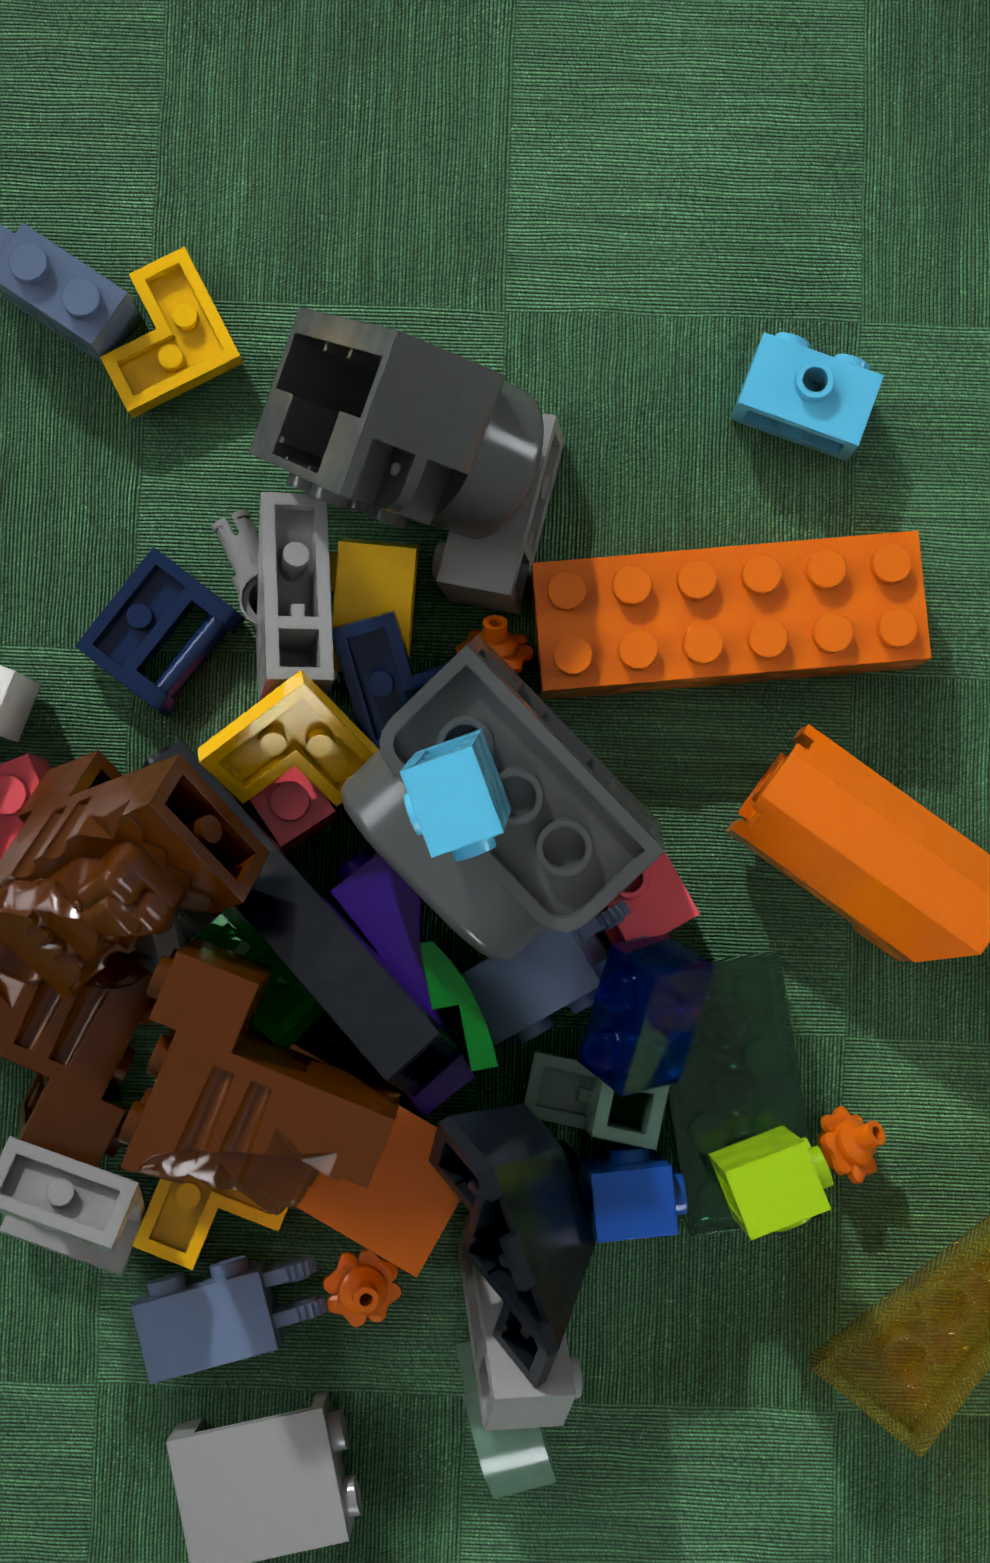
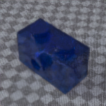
M669 934L610 944L599 987L594 996V1005L578 1062L620 1096L678 1083L714 966Z

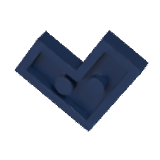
M395 610L332 627L333 642L359 729L378 749L380 748L381 732L389 719L447 664L413 672Z

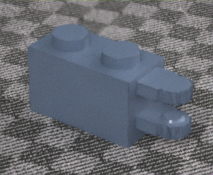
M22 223L16 233L0 224V293L7 301L103 364L100 356L122 346L142 319L128 292L26 224Z
M624 900L600 912L586 925L575 931L562 933L545 928L511 960L497 961L488 957L462 973L481 1010L491 1040L495 1046L513 1035L517 1037L520 1044L535 1038L554 1025L549 1015L566 1005L569 1006L573 1014H577L607 995L602 985L615 975L619 968L652 949L644 935L640 938L634 937L618 946L615 952L608 954L596 934L603 929L609 930L624 921L625 916L631 913Z
M239 1255L211 1264L209 1266L210 1275L186 1281L184 1272H176L147 1282V1292L142 1293L130 1307L149 1383L161 1382L278 1350L286 1335L284 1326L315 1318L328 1311L324 1295H308L278 1305L274 1290L275 1285L300 1281L318 1271L314 1256H303L268 1266L267 1259L249 1264L247 1255Z

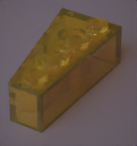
M990 1214L808 1356L810 1366L815 1373L920 1458L925 1455L990 1369Z

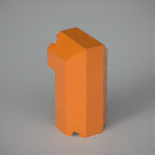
M810 724L802 727L791 739L796 745L790 754L786 756L781 752L737 812L747 822L742 818L731 822L726 833L852 923L854 931L894 960L916 963L981 955L990 943V854Z

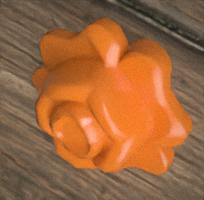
M491 615L484 618L482 631L472 630L468 632L467 640L455 648V653L457 654L479 634L517 674L522 671V665L534 656L532 647L527 646L526 636L509 633L508 620L499 615Z
M844 1106L835 1108L832 1115L821 1117L820 1122L823 1131L818 1135L817 1144L824 1155L828 1167L834 1169L840 1176L847 1174V1177L853 1184H860L864 1181L866 1175L875 1173L877 1171V1164L873 1154L876 1153L877 1147L883 1145L886 1140L882 1126L874 1120L864 1124L859 1115L851 1116Z
M367 1248L361 1250L358 1258L350 1252L342 1253L338 1259L336 1269L323 1279L324 1289L330 1294L326 1300L328 1311L342 1315L355 1328L362 1326L367 1316L373 1322H382L386 1317L388 1306L399 1299L402 1294L400 1285L394 1281L398 1275L397 1266L388 1261L381 1260L377 1254Z

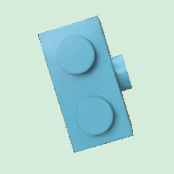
M764 332L754 353L730 420L847 462L860 444L884 375L871 371L870 365L859 357L849 354H836L832 357L810 349L811 344L798 335L779 332L774 336Z
M483 729L415 752L400 770V775L407 791L404 794V803L410 822L418 836L423 835L431 858L451 851L454 861H462L495 848L497 845L494 837L504 833L511 812V806Z

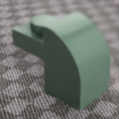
M532 1049L521 1104H525L542 1121L585 1129L591 1137L656 1150L670 1084L661 1078L636 1070Z
M471 1341L456 1344L465 1390L463 1397L480 1466L493 1499L556 1483L557 1480L544 1427L483 1431Z

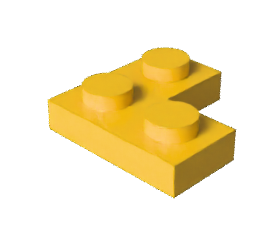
M185 246L129 274L156 329L100 356L132 419L244 363Z
M300 670L198 748L199 763L243 804L293 766H296L337 807L342 803L341 789L344 782L378 748Z
M191 1175L186 1177L184 1184L160 1178L132 1247L193 1270L219 1208L279 1232L288 1207L281 1214L275 1215L264 1210L237 1190L220 1191Z

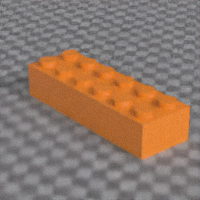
M919 530L535 562L531 565L530 578L542 700L914 669L932 658Z

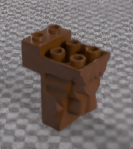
M97 750L48 770L17 815L25 824L0 860V939L63 999L73 997L91 977L106 967L114 952L121 951L129 954L137 949L145 935L156 934L160 936L169 931L182 909L196 913L203 911L216 914L222 912L223 909L244 903L270 851L180 754L122 775Z
M198 937L181 949L175 948L170 957L163 955L150 980L146 996L156 999V1003L149 1020L171 1028L168 1035L163 1033L159 1038L146 1069L147 1075L156 1078L153 1088L146 1090L141 1102L134 1101L121 1128L118 1141L129 1146L120 1168L132 1173L141 1172L184 1184L186 1177L191 1175L220 1191L237 1190L264 1210L279 1215L286 1207L293 1208L301 1202L308 1188L312 1187L320 1172L338 1181L341 1177L368 1188L394 1125L401 1094L285 1046L274 1044L268 1039L249 1032L275 968Z
M0 939V1057L37 1072L18 1109L19 1140L97 1168L104 1154L112 1158L116 1155L122 1144L118 1141V1137L126 1119L123 1118L126 1110L119 1085L125 1078L135 1055V1049L129 1047V1043L139 1022L147 1026L152 1022L149 1020V1017L156 1003V999L146 996L150 980L156 969V965L151 957L136 951H132L129 954L121 951L114 952L105 968L91 977L73 997L63 999Z

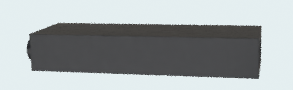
M180 738L171 747H164L152 754L142 768L180 754L270 851L244 903L235 905L236 908L386 1082L415 1097L464 1051L291 855L280 847L274 836L246 804L241 803L199 763L197 753Z

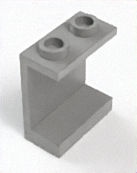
M9 1136L1 1153L0 1213L6 1216L0 1227V1233L122 1277L134 1249L132 1244L146 1213L139 1183Z
M328 1391L316 1393L309 1408L205 1430L203 1418L178 1423L166 1441L190 1563H253L349 1542L354 1517L362 1515V1501L357 1477L355 1474L345 1476L341 1451L349 1449L345 1416L342 1409L332 1411Z

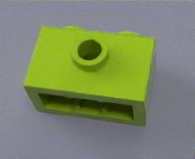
M783 1125L708 1154L732 1217L751 1241L772 1232H783L806 1223L811 1217L831 1210L824 1189L834 1186V1182L823 1153L818 1145L811 1147L806 1137H798Z

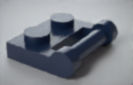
M153 547L75 647L168 718L179 704L175 700L177 695L226 633L230 631L234 634L245 621V618ZM196 604L209 616L154 684L141 674L142 671Z

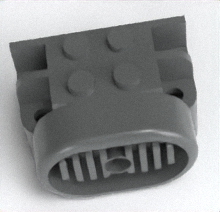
M299 307L248 453L290 472L286 481L287 485L309 493L308 495L345 509L348 506L366 513L367 516L400 529H405L409 518L469 539H483L502 529L524 502L538 470L543 447L544 426L542 413L535 398L528 391L505 382L506 376L396 329Z
M479 634L389 719L381 732L380 748L344 782L341 789V799L346 812L373 849L456 934L483 955L497 961H508L514 958L545 928L563 933L575 931L586 925L665 852L661 823ZM483 729L511 806V812L504 833L494 837L497 845L495 848L478 856L462 861H454L450 851L431 858L423 835L418 836L410 822L404 803V794L407 791L400 775V770L417 751Z

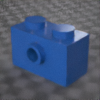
M621 1145L609 1148V1154L578 1157L581 1190L597 1243L679 1235L677 1215L687 1214V1194L682 1173L675 1174L673 1165L668 1163L657 1151L634 1145Z

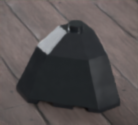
M525 1104L450 1115L438 1122L429 1162L471 1212L461 1250L503 1300L492 1335L536 1389L545 1383L548 1378L596 1245L577 1177L580 1171L579 1160L573 1149L566 1142L558 1140Z

